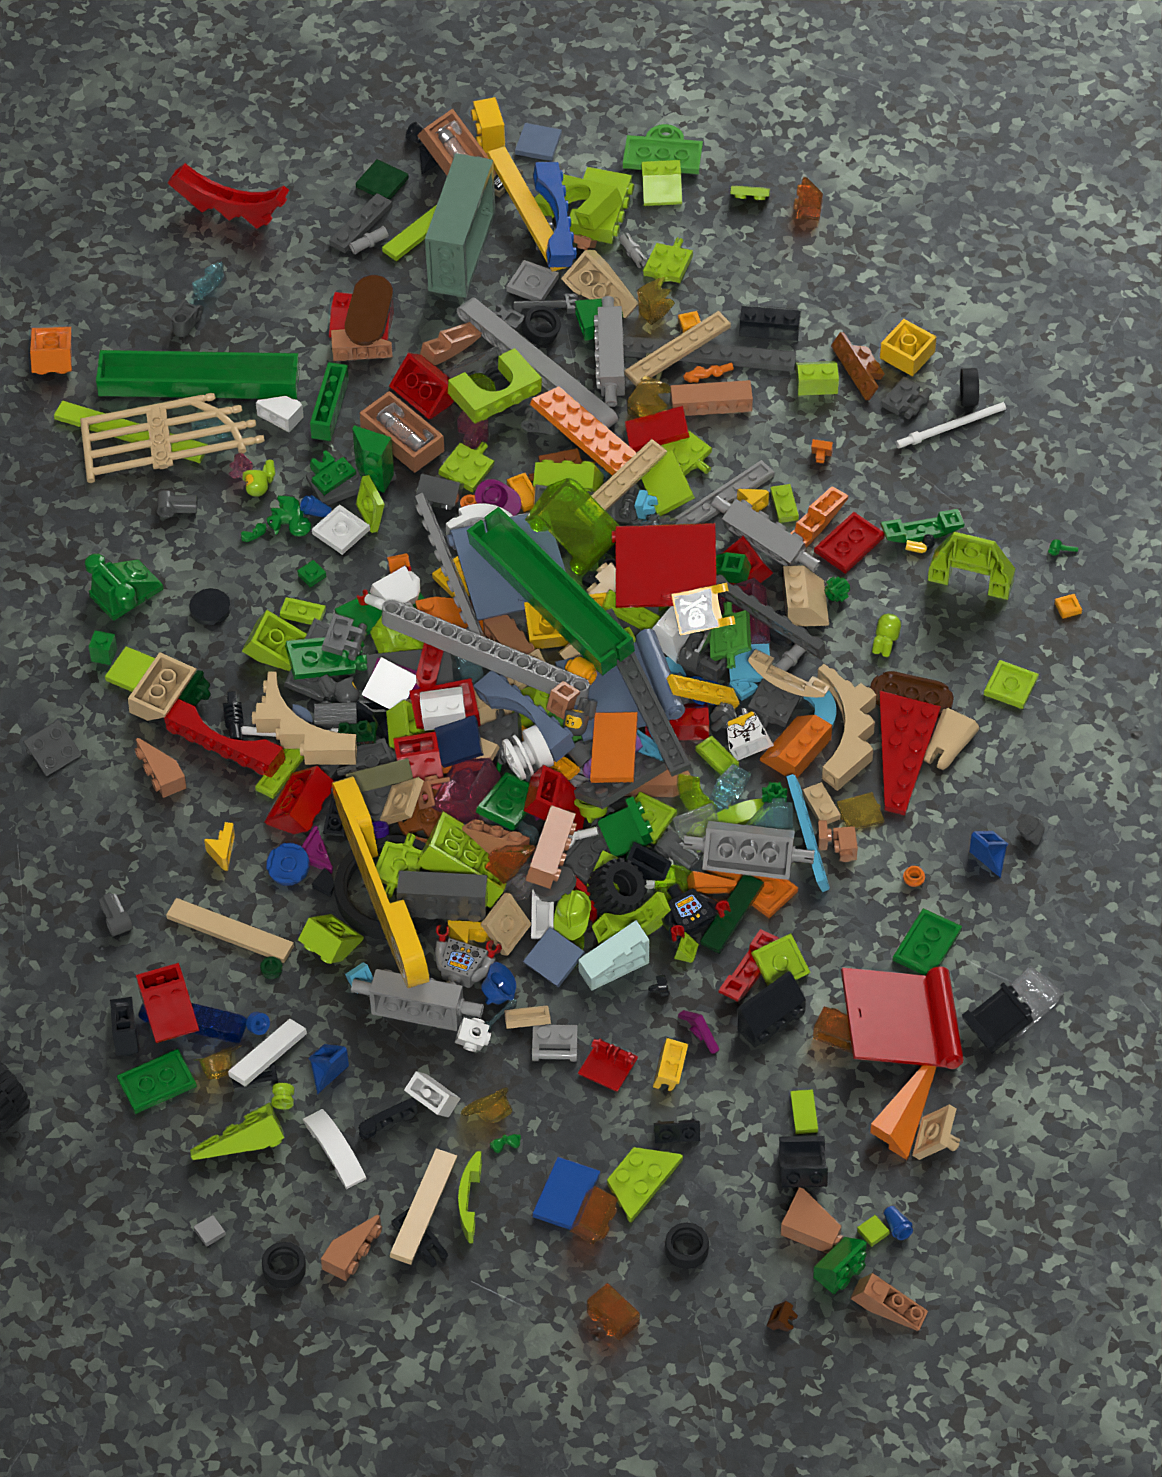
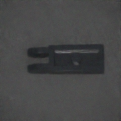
M411 1097L373 1115L364 1122L362 1121L359 1125L361 1139L367 1141L370 1138H374L376 1133L382 1129L384 1131L389 1130L397 1122L412 1119L418 1113L415 1099Z
M410 1208L391 1221L392 1226L398 1232H400ZM427 1227L417 1253L420 1256L422 1255L430 1267H434L437 1265L436 1260L428 1250L433 1247L442 1259L447 1258L448 1253L438 1242V1238Z

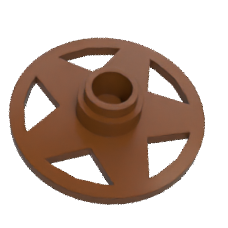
M432 789L435 806L420 810L417 800L412 817L404 823L399 821L397 824L405 836L408 833L412 835L413 832L423 830L429 838L442 812L461 822L460 809L455 800L440 790ZM443 799L452 806L454 812L442 809ZM416 836V838H415V839H418V840L424 842L425 844H426V842H427V840H428V839L420 838V837H418V836Z

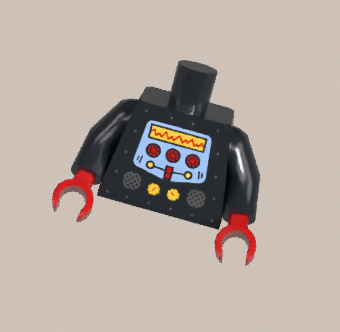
M675 884L667 890L672 900L668 901L671 911L663 917V927L672 936V941L680 940L681 937L685 938L684 932L690 935L712 923L717 915L716 912L723 918L725 916L724 910L731 912L728 901L723 900L719 902L701 892H697L695 889H690L683 893L679 885Z

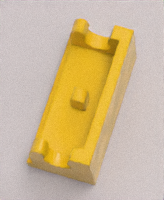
M666 1038L661 1049L653 1088L659 1089L662 1084L669 1085L668 1091H672L675 1085L679 1084L688 1044Z

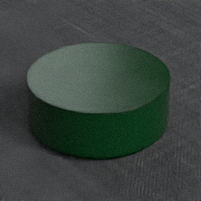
M267 957L262 960L260 970L263 977L276 979L282 974L283 968L280 959Z

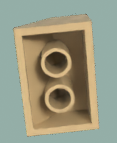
M783 566V594L786 617L796 626L829 625L824 580L805 566Z
M159 652L128 698L129 713L147 721L166 717L195 674L196 668Z

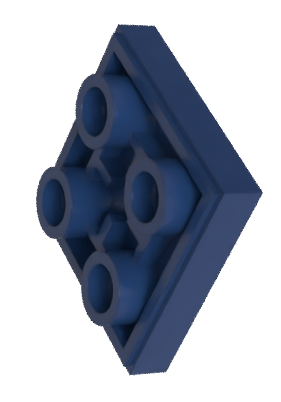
M475 715L435 728L441 765L444 768L484 755Z

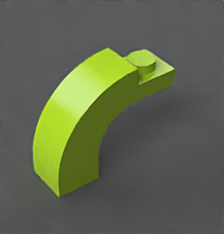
M656 892L644 905L633 912L623 915L604 913L592 925V928L600 944L636 920L648 936L663 925L661 919L671 909L664 893Z

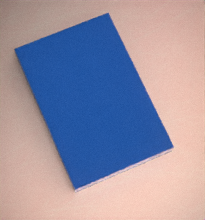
M557 1157L534 1209L533 1217L576 1232L600 1177V1171Z

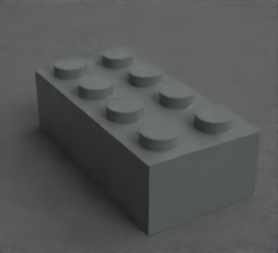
M399 871L397 901L404 900L411 918L483 921L487 913V875Z

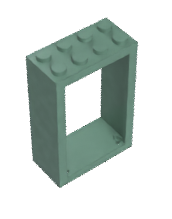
M455 153L425 237L428 291L464 298L468 294L496 213L494 164L492 159Z

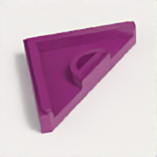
M314 826L301 847L307 852L311 866L321 870L325 868L332 874L333 867L319 833L318 826Z
M685 1010L678 1014L679 1019L686 1020L692 1026L690 1031L700 1041H705L711 1054L720 1050L701 1014Z

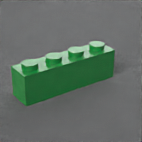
M330 362L327 364L310 421L312 439L332 440L349 382L348 365Z

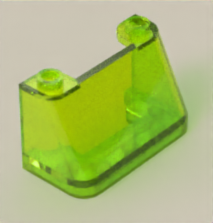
M571 478L548 485L525 518L534 531L544 532L548 530L573 556L569 564L571 570L578 576L586 574L615 544L612 543V531L616 530V526H619L576 480Z

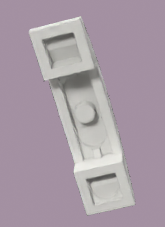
M323 1109L303 1119L307 1129L313 1138L317 1139L335 1167V1172L346 1190L366 1180L365 1173L346 1139Z

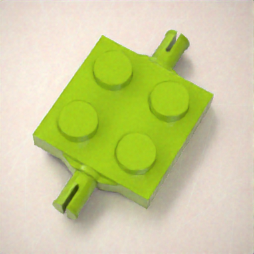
M677 237L672 246L656 243L643 269L644 276L656 279L653 285L654 289L657 290L658 288L660 290L664 282L681 283L693 258V250L680 248L683 243L682 238L679 239Z
M689 431V438L660 445L667 452L674 451L685 476L696 468H699L705 474L710 472L711 467L705 464L704 460L712 453V447Z
M481 442L475 450L459 443L440 467L438 474L447 480L463 483V488L473 493L494 466V460L483 455L488 445Z
M408 833L404 843L395 844L386 841L376 864V869L381 882L387 885L385 892L388 898H392L393 892L398 886L399 871L421 872L423 869L422 866L417 864L422 850L412 846L416 838L414 834Z

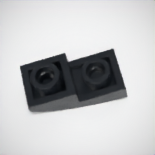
M332 798L329 813L326 815L323 834L344 837L346 833L335 799Z

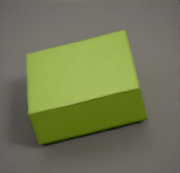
M876 1215L857 1227V1232L871 1247L890 1234V1230Z

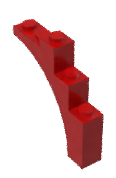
M186 163L177 168L168 181V184L200 212L203 213L207 209L215 208L229 221L235 217L239 218L242 216L256 229L270 223L273 218L271 216L276 207H282L287 201L286 196L289 192V189L284 185L266 192L236 190L206 178Z

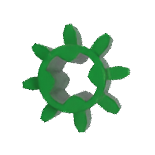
M837 576L826 581L828 586L825 587L824 591L829 600L836 602L840 600L842 602L849 597L847 593L850 590V585L845 578Z
M769 782L767 788L762 787V802H766L768 808L779 809L782 803H787V788H783L781 782Z

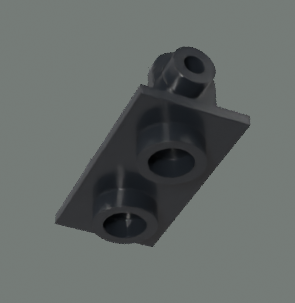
M694 1118L692 1120H680L678 1123H674V1121L661 1122L659 1120L658 1123H654L655 1144L700 1141V1121H695Z

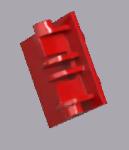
M600 1038L598 1040L594 1039L591 1045L593 1049L578 1074L618 1092L637 1061L638 1056L632 1054V1052L620 1049V1047H616L614 1044H609Z

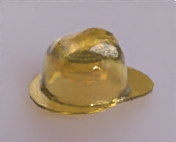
M242 1044L225 1048L210 1056L194 1061L198 1060L200 1062L202 1070L208 1079L224 1077L232 1067V1051L240 1048Z
M502 1088L491 1095L473 1101L462 1109L461 1115L477 1114L487 1122L501 1121L512 1113V1107L506 1096L508 1088Z

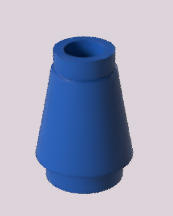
M306 495L300 504V510L305 515L325 518L332 511L331 507L313 495Z
M895 1206L885 1209L884 1215L893 1237L898 1240L907 1239L913 1233L912 1223Z

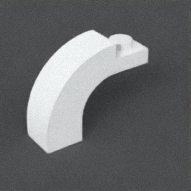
M472 504L459 508V517L452 518L446 523V536L449 535V531L452 529L475 525L480 520L485 522L484 517L498 506ZM501 508L509 517L513 516L511 513Z

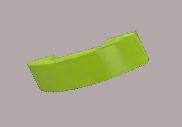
M762 799L744 801L707 818L693 828L687 836L704 838L708 821L741 825L752 822L755 825L772 817V813L765 803L762 802Z
M477 1151L468 1162L459 1186V1216L461 1227L468 1243L474 1242L476 1224L475 1212H468L471 1182L480 1183L482 1169L481 1151Z

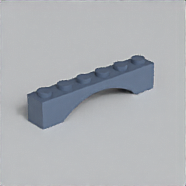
M491 670L473 685L479 699L491 709L515 711L530 719L541 732L555 762L559 761L575 747L572 740L574 737L572 732L567 727L562 728L558 720L553 716L549 717L540 705L538 707L534 705L533 700L528 695L523 696L519 688L514 684L511 686L503 675H498Z

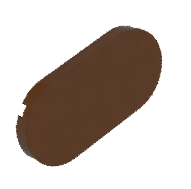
M369 275L360 279L354 287L345 320V333L354 344L368 346L381 339L384 334L393 300V288L386 278L379 275Z
M887 671L883 672V675H877L871 682L870 688L876 694V704L880 706L879 691H884L941 706L938 718H940L943 709H952L953 693L946 684L940 681Z

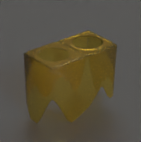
M664 277L651 281L637 290L639 313L650 325H653L665 316L675 304L672 299L665 298L671 290L661 289Z
M644 376L627 400L628 414L640 418L648 414L653 416L655 415L654 413L665 409L667 404L658 394L671 393V387L664 382Z

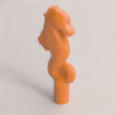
M732 363L721 366L712 365L708 369L697 366L694 370L686 372L683 378L687 382L698 383L699 379H706L711 375L720 377L723 373L734 370Z

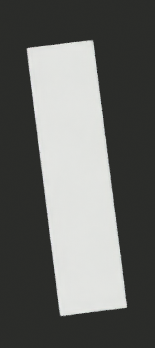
M289 1019L228 1071L229 1077L247 1086L307 1034L306 1028Z

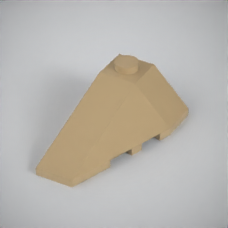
M585 250L561 278L573 292L588 299H601L605 296L613 297L614 306H622L624 318H627L639 304L609 264L595 250Z

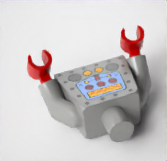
M438 925L436 933L439 936V940L436 941L435 960L437 969L441 971L442 979L446 980V983L453 982L470 988L475 982H479L487 977L489 966L495 962V954L500 953L502 950L501 944H497L496 949L493 951V940L487 942V950L451 938L447 942L446 937L451 932L449 926H447V932L442 935L440 933L441 925Z

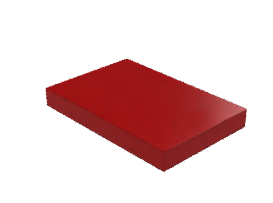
M683 406L625 421L629 447L635 452L642 449L651 439L659 445H664L690 437Z
M853 512L814 548V553L846 574L885 538V534L882 530Z

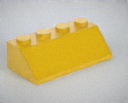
M606 593L590 594L602 607ZM524 602L528 642L533 644L534 649L561 647L569 644L529 602Z

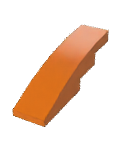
M833 486L830 487L809 506L808 513L796 523L795 529L790 534L794 532L804 539L803 542L807 548L847 501L848 495Z

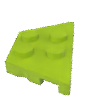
M633 1147L609 1176L607 1185L611 1192L615 1194L616 1200L625 1211L629 1222H633L683 1161V1155Z

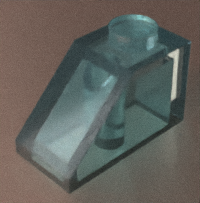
M773 798L772 803H765L745 825L791 829L793 828V802H785V798Z

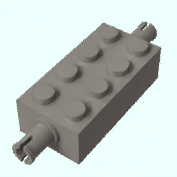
M605 296L602 298V307H598V315H594L597 389H601V396H605V404L609 407L617 406V396L625 395L622 306H614V298Z
M719 495L715 497L711 506L725 514L722 521L726 529L740 538L744 536L755 548L783 566H798L801 563L812 572L816 571L821 561L806 553L804 539L794 532L790 534L786 531L787 528L777 521L776 523L771 522L767 514L760 510L757 513L752 509V505L743 499L741 502L735 499L730 504Z
M708 821L704 838L685 835L683 849L700 850L704 853L702 870L786 880L790 878L792 863L803 862L813 864L815 850L795 849V831L715 821Z
M376 969L372 982L353 979L351 993L370 996L372 1015L458 1031L462 1014L481 1018L484 1010V1004L465 1001L463 998V986L456 983H445L429 978L430 982L407 989L402 975L387 969Z

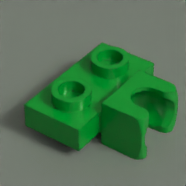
M326 450L323 451L322 462L317 461L315 458L310 461V468L315 473L311 482L324 496L356 475V470L344 457L335 462L333 456Z

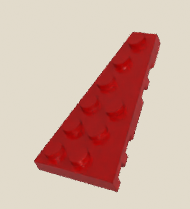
M879 691L885 811L905 816L941 706Z

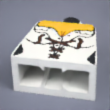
M745 708L735 711L736 718L727 723L729 750L737 761L774 746L755 712L747 713Z

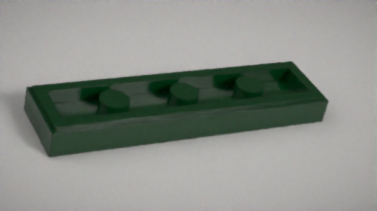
M743 875L727 900L731 912L724 910L725 916L723 918L719 914L716 916L701 939V945L720 954L761 892L764 882L750 875Z

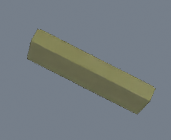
M408 758L345 774L346 778L352 776L355 778L360 792L413 779Z

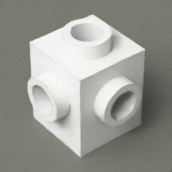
M463 1018L460 1022L455 1043L463 1045V1048L468 1051H480L484 1045L487 1046L491 1033L488 1032L490 1025L484 1024L485 1021L478 1018H472V1020Z

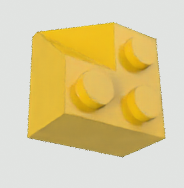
M496 97L473 101L474 109L471 110V117L473 121H476L475 129L478 135L476 136V141L486 154L488 151L505 147L504 122Z
M903 319L881 342L880 359L913 377L935 353L936 336Z

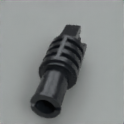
M236 691L227 692V703H223L225 727L229 730L231 739L243 741L241 727L244 725L242 702H237Z

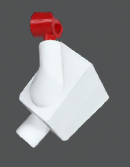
M404 566L373 583L370 590L371 594L364 589L362 591L364 596L357 595L356 597L360 605L369 604L382 610V605L387 600H395L414 608L413 604H415L420 593V578L412 572L410 566L407 568Z

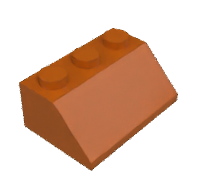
M817 715L797 716L775 740L774 746L769 747L760 757V761L784 776L794 774L798 778L830 742L832 724Z

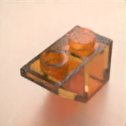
M803 177L802 184L797 186V196L799 198H795L794 210H797V218L820 221L823 193L807 177Z

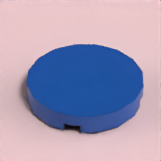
M283 843L270 852L266 868L270 877L276 883L283 886H292L300 883L307 876L310 870V860L307 852L300 845Z

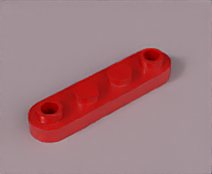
M426 643L423 645L416 672V684L420 688L430 689L437 683L444 651Z

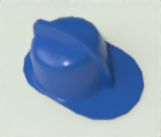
M494 962L489 966L487 977L481 985V989L486 996L485 1003L489 1005L493 1002L500 1005L507 1000L511 1001L514 999L516 990L515 978L511 971L499 962Z

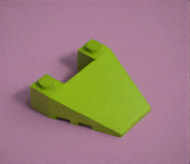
M953 532L935 549L929 566L928 581L948 585L953 568L955 567L990 576L988 595L1008 600L1014 583L1015 567L995 541Z

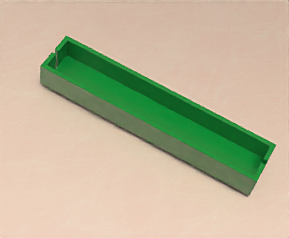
M100 350L96 376L98 396L188 398L214 393L215 398L268 399L287 396L291 399H297L300 373L298 353Z
M497 507L484 517L487 533L482 520L467 530L469 544L585 659L593 663L595 669L602 676L617 665V660L621 662L635 651L633 637L500 507Z

